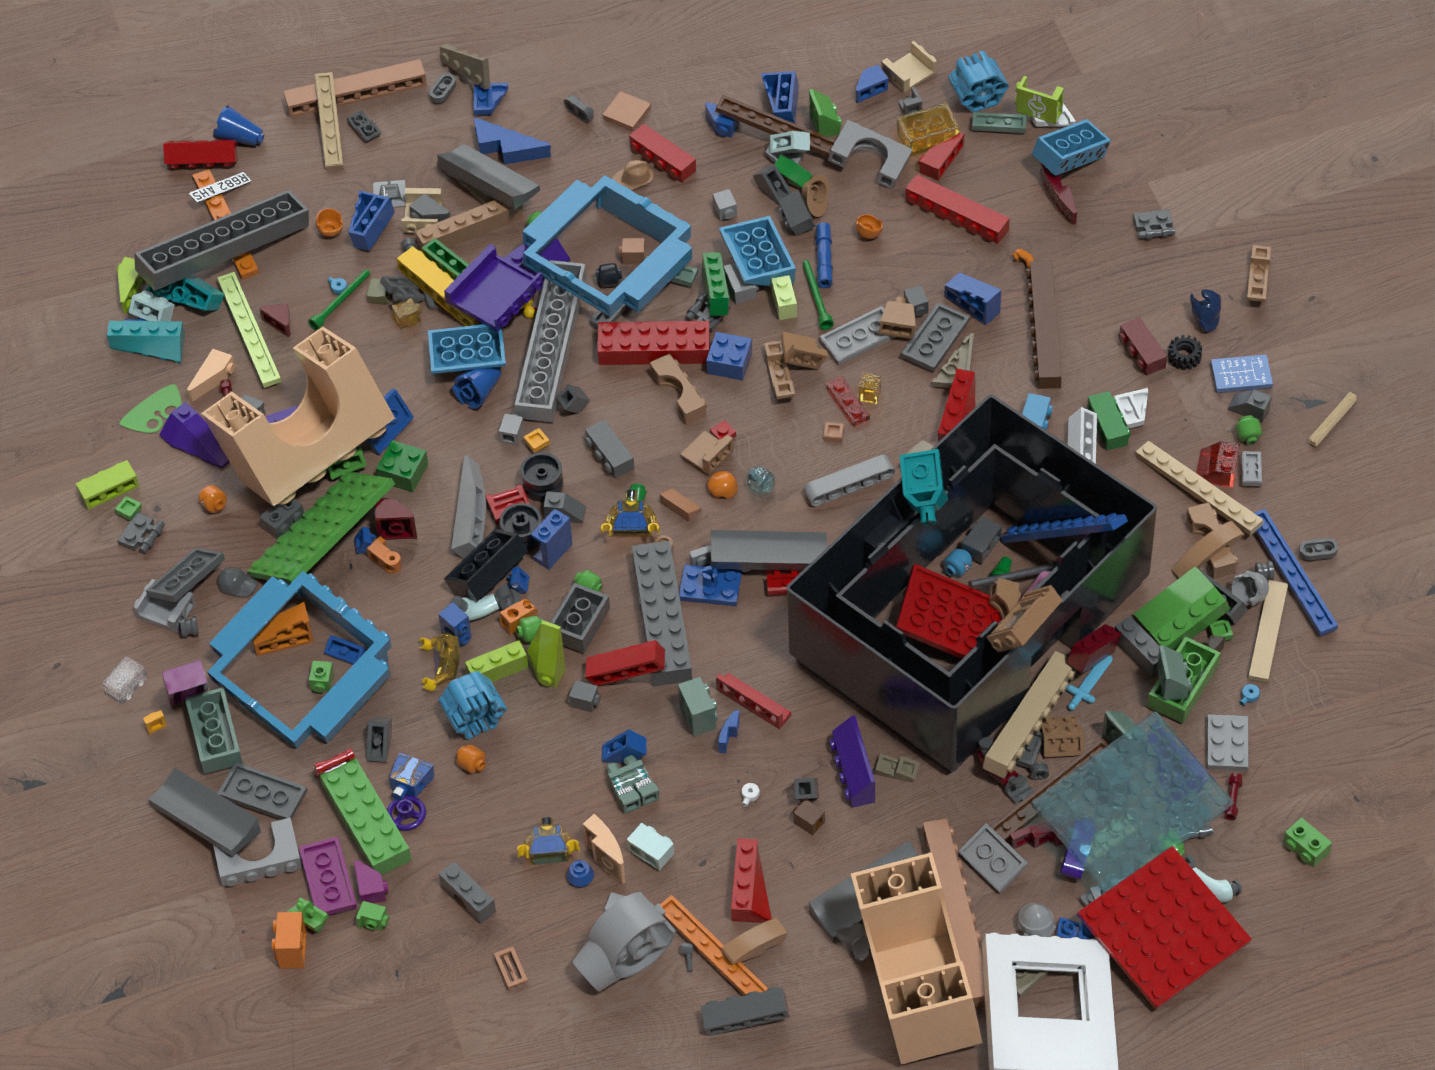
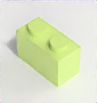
M790 276L771 278L772 295L779 320L797 317V302Z

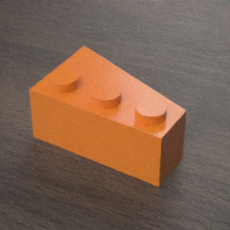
M303 602L275 615L254 637L253 644L257 656L314 642L305 603Z

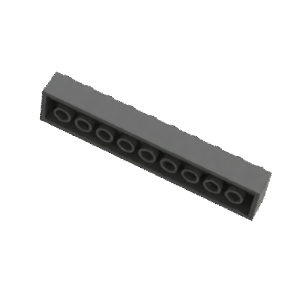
M290 190L284 191L134 253L135 270L155 291L308 227L309 209Z

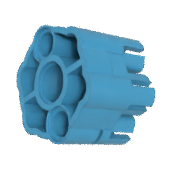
M979 51L981 60L977 53L972 55V61L970 57H964V60L962 57L956 61L957 64H955L956 69L950 73L951 75H948V80L961 104L971 112L981 111L998 105L1009 88V84L995 59L988 58L985 51Z
M479 671L452 680L438 700L456 733H463L466 739L473 738L470 733L471 730L475 736L479 735L481 730L483 732L489 731L484 720L490 730L496 728L499 722L498 718L504 715L503 711L507 712V707L490 678Z

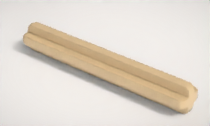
M1349 392L1309 437V444L1315 447L1324 439L1356 402V394Z

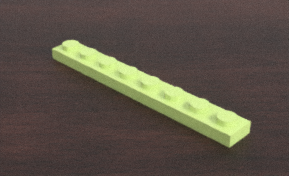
M235 272L217 277L263 388L280 383L279 373Z

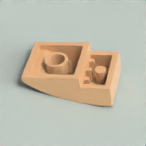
M593 814L583 823L585 845L593 851L594 862L624 885L626 883L624 862L619 845L609 828L600 818Z

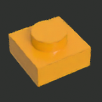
M540 428L524 436V442L534 453L550 445V440Z
M161 710L150 713L143 718L149 734L167 726Z

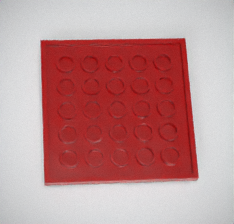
M1173 846L1077 913L1080 920L1155 1010L1245 947L1252 940Z

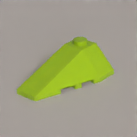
M542 620L527 649L528 660L538 682L544 686L556 688L566 670L561 626Z

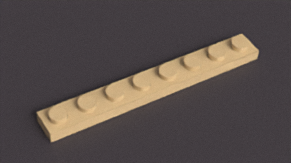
M1147 441L1136 451L1137 458L1202 503L1209 502L1211 508L1215 509L1218 514L1232 521L1250 536L1263 525L1262 518L1150 441Z

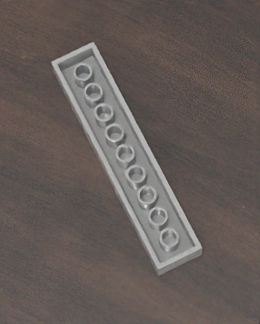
M549 260V262L564 271L572 272L576 278L586 283L585 264ZM546 278L515 401L516 415L526 420L553 422L558 403L556 397L561 390L581 299Z

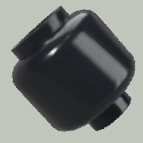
M615 263L599 265V268L596 269L597 284H600L603 288L618 286L619 280L623 279L622 269H618Z

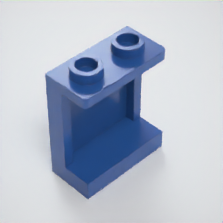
M556 509L532 533V538L539 541L541 549L534 555V561L548 570L573 544L570 518Z

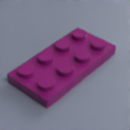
M338 836L300 846L299 851L314 906L328 915L357 908Z

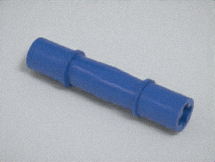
M823 222L816 226L818 286L829 288L832 286L833 266L831 265V226Z

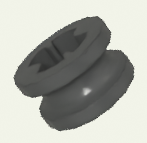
M1036 762L1030 766L1033 779L1042 780L1049 776L1047 763Z

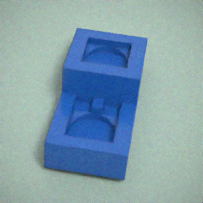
M735 710L729 716L721 730L718 740L719 753L727 754L729 737L737 738L740 724L739 710Z

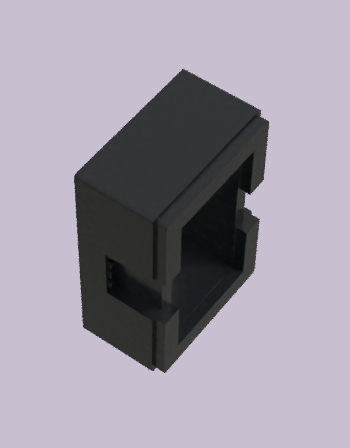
M988 395L931 449H939L943 488L948 496L947 502L938 511H935L937 522L935 525L931 526L929 521V526L921 525L920 513L911 508L904 497L901 477L787 585L789 654L796 658L797 663L949 773L955 772L980 747L979 741L982 738L990 737L1018 708L1029 691L1031 667L1058 640L1072 649L1075 643L1094 632L1149 576L1157 511L1156 504L994 395ZM990 507L1018 526L1024 524L1030 526L1034 523L1040 525L1047 521L1052 523L1057 520L1062 522L1067 519L1073 521L1080 517L1085 519L1089 516L1096 518L1103 514L1105 517L1116 513V515L1125 514L1128 522L1112 531L1038 539L1059 553L1060 556L1056 559L1058 561L1057 566L1033 590L1051 585L1063 601L1021 647L998 653L987 639V636L991 635L993 630L1001 623L1000 621L997 624L994 621L976 637V646L948 672L907 643L905 639L907 635L886 620L883 621V624L875 620L889 606V602L907 586L914 564L926 568L937 556L942 555Z

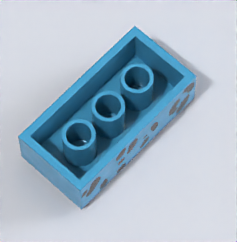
M1086 119L1038 137L1032 155L1056 176L1105 157L1111 140Z

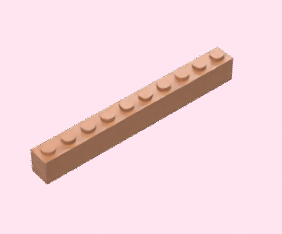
M947 818L923 822V836L927 852H932L955 943L960 961L964 965L974 1006H985L982 948L979 947L981 938L979 930L974 928L976 918L974 912H970L969 907H972L970 895H966L965 892L967 889L966 878L961 876V872H963L962 862L957 860L956 857L958 855L957 843L952 841L954 837L953 827L948 825Z

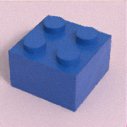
M716 332L706 360L707 374L743 381L752 355V338Z

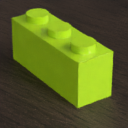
M128 460L91 477L82 479L76 483V487L87 510H90L138 488L139 483L137 475Z
M518 640L465 662L467 675L479 671L490 678L491 682L527 669L528 661L527 655Z

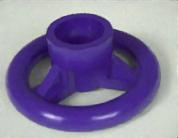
M406 795L401 801L394 799L387 808V812L396 827L402 831L417 828L422 824L426 816L424 803L414 796ZM412 802L418 805L420 812L414 810ZM397 805L398 816L393 819L392 811ZM410 817L417 818V820L411 824H400L404 819H408Z

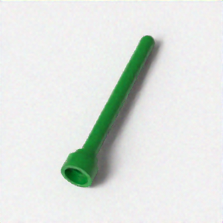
M804 260L803 267L820 315L818 319L819 326L822 330L831 329L834 326L832 316L826 312L810 262Z
M364 270L320 314L313 315L308 320L310 327L316 331L323 327L325 319L370 275V271Z

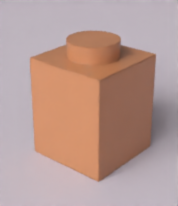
M623 238L622 246H619V257H622L623 264H641L645 260L644 238Z

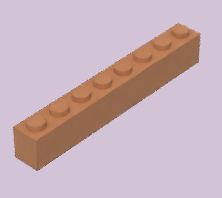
M420 59L333 79L336 107L427 86L425 72ZM316 84L284 91L290 118L319 111Z

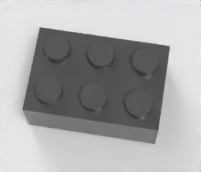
M573 584L550 622L561 626L564 646L585 653L610 610L609 596L579 584Z

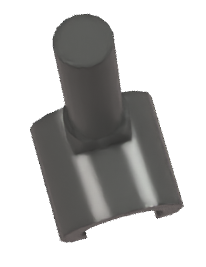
M682 943L681 955H687V970L692 972L693 946L689 943Z

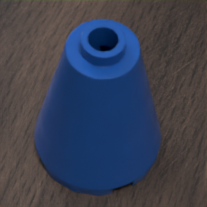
M228 105L222 109L216 122L218 130L214 128L213 138L218 140H237V143L253 146L263 142L265 136L263 129Z
M501 368L473 369L459 375L453 381L455 382V385H453L455 396L462 404L470 405L468 408L477 409L484 403L502 376Z

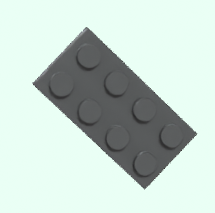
M937 302L901 353V358L934 372L970 322V316Z
M194 548L146 590L148 597L176 602L186 592L193 589L208 573L217 568L225 560L222 552Z
M235 762L218 794L232 803L280 820L291 818L292 820L307 793V787Z

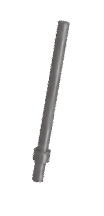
M1051 561L1047 565L972 580L968 582V586L972 589L991 585L997 578L1014 580L1037 575L1043 571L1051 572L1057 566L1058 561Z

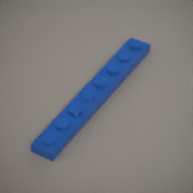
M1266 509L1254 512L1263 519V525L1255 533L1318 634L1322 636L1337 630V622Z

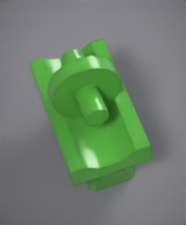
M301 897L296 905L287 911L302 912L305 926L317 933L323 929L325 921L329 918L327 913L314 906L312 902L306 901Z

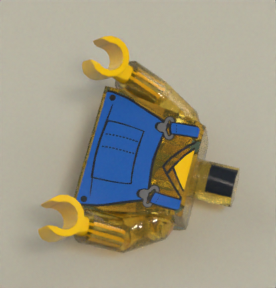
M626 490V500L617 501V505L611 507L604 523L601 525V535H603L604 531H608L609 536H612V531L613 534H649L651 536L653 531H657L658 535L660 534L656 514L649 505H645L643 500H637V490Z
M449 633L432 637L431 640L423 637L420 638L419 642L424 644L419 648L430 651L433 648L434 679L425 677L422 680V683L425 684L422 688L432 692L435 690L436 684L440 685L447 680L456 679L460 661L459 640L457 636H452Z
M544 817L541 819V826H534L532 833L527 835L522 845L517 847V858L520 856L529 858L530 855L531 865L569 862V855L572 851L580 852L579 842L574 840L567 831H563L560 824L553 825L551 817Z

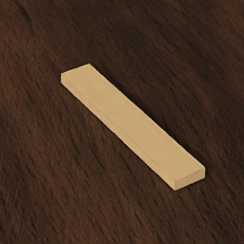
M333 73L315 74L325 168H343Z
M1271 580L1268 582L1269 591L1264 601L1248 678L1266 683L1269 680L1288 588L1287 583Z

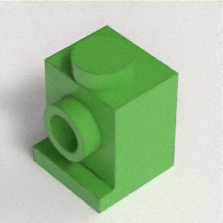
M363 901L356 916L357 926L360 929L365 926L370 930L378 929L382 931L389 923L386 907Z

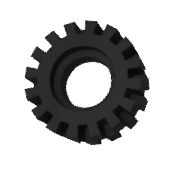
M1181 335V338L1177 336L1175 340L1172 339L1168 348V360L1171 362V365H1176L1177 369L1182 367V370H1186V367L1189 370L1192 369V366L1194 368L1197 367L1202 357L1201 342H1196L1197 338L1195 337L1191 339L1190 335L1185 338V335ZM1188 350L1192 352V354L1182 355L1178 353V351Z

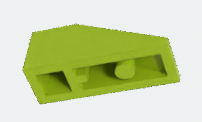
M124 257L122 263H119L117 267L120 302L123 313L127 314L132 296L137 294L144 279L135 270V259Z

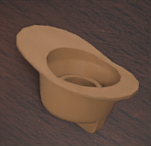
M632 160L626 165L625 169L617 172L612 179L622 186L634 190L649 184L653 180L654 174L646 161Z
M817 174L803 185L802 197L813 216H823L827 208L829 182L824 175Z

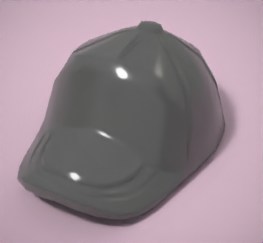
M229 567L219 573L217 587L220 592L226 595L247 597L256 589L257 581L245 574L243 570Z

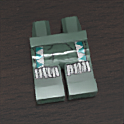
M630 755L624 759L625 766L620 769L617 763L607 765L609 785L624 814L641 808V803L643 806L660 800L659 789L651 780L641 760L637 761L633 755Z

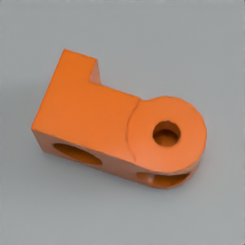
M381 536L367 548L368 558L385 571L392 574L400 571L402 567L400 555L395 551H390L386 546V540Z
M524 599L500 612V625L511 635L516 632V626H518L521 618L537 616L538 610L528 599Z

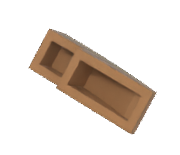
M774 918L739 935L724 945L721 950L733 965L765 954L767 948L782 944L788 932L780 921Z

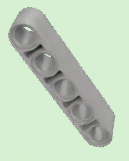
M880 455L811 481L804 486L803 491L812 506H819L890 479L896 471L888 457Z

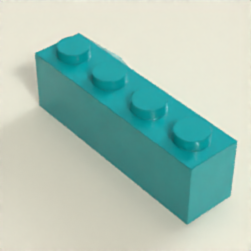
M195 275L188 276L155 291L149 284L146 291L151 292L157 297L166 298L202 310H218L225 295Z
M109 321L107 338L110 349L132 354L137 352L146 357L150 355L156 356L160 360L167 361V359L174 360L175 363L181 364L185 341L182 321Z

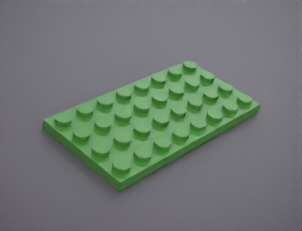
M354 472L344 473L335 485L329 487L328 492L323 497L316 500L314 506L303 513V517L298 522L293 523L290 529L281 535L272 547L266 549L260 559L252 563V567L247 570L250 577L269 580L273 576L277 580L282 579L286 584L290 585L302 571L306 573L395 485L392 478Z

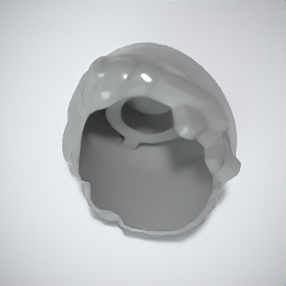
M1248 570L1244 574L1236 575L1231 585V593L1243 601L1245 606H1254L1262 602L1269 591L1267 579L1260 573Z
M1030 903L1021 908L1018 915V929L1023 932L1024 936L1038 935L1040 937H1050L1053 934L1056 926L1053 914L1049 908L1039 903Z

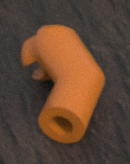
M1017 249L1012 255L1016 261L1023 259L1028 268H1030V261H1034L1033 256L1023 249Z

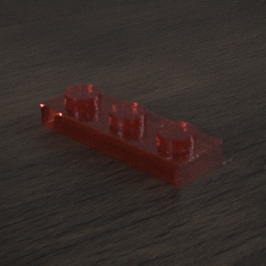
M843 376L826 383V388L853 427L870 420L869 413Z

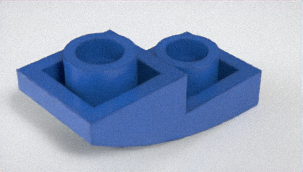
M1062 917L1059 918L1055 936L1060 938L1078 937L1087 940L1095 939V936L1082 921L1078 923Z

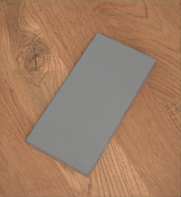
M881 306L819 336V341L835 362L840 365L897 336L878 334L881 317L884 312V308Z

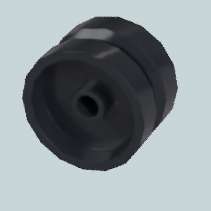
M545 452L534 453L522 462L520 468L522 486L529 498L536 501H545L547 491L561 493L564 486L562 466L556 456Z
M516 503L507 507L500 516V529L518 534L528 551L540 545L539 541L532 538L533 531L542 523L539 510L527 503Z

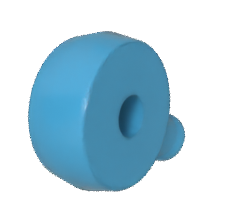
M329 277L327 280L331 283L330 288L336 295H339L348 287L347 282L342 278L333 279Z
M1253 684L1245 685L1241 691L1242 699L1239 703L1245 706L1247 702L1257 701L1260 697L1259 688Z

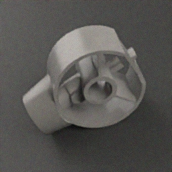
M641 892L632 893L614 903L599 917L589 933L588 942L572 962L589 983L600 992L620 980V978L633 976L653 964L667 950L674 939L676 930L664 918L663 915L666 911L659 903L654 906Z

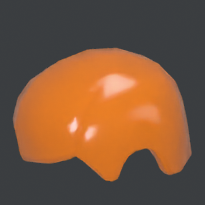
M330 208L321 210L316 218V227L319 233L326 237L340 234L343 229L341 213Z
M863 214L856 220V231L863 238L874 239L882 232V220H878L870 214Z
M719 471L712 474L707 483L709 492L716 498L725 497L730 499L738 490L735 477L727 471Z

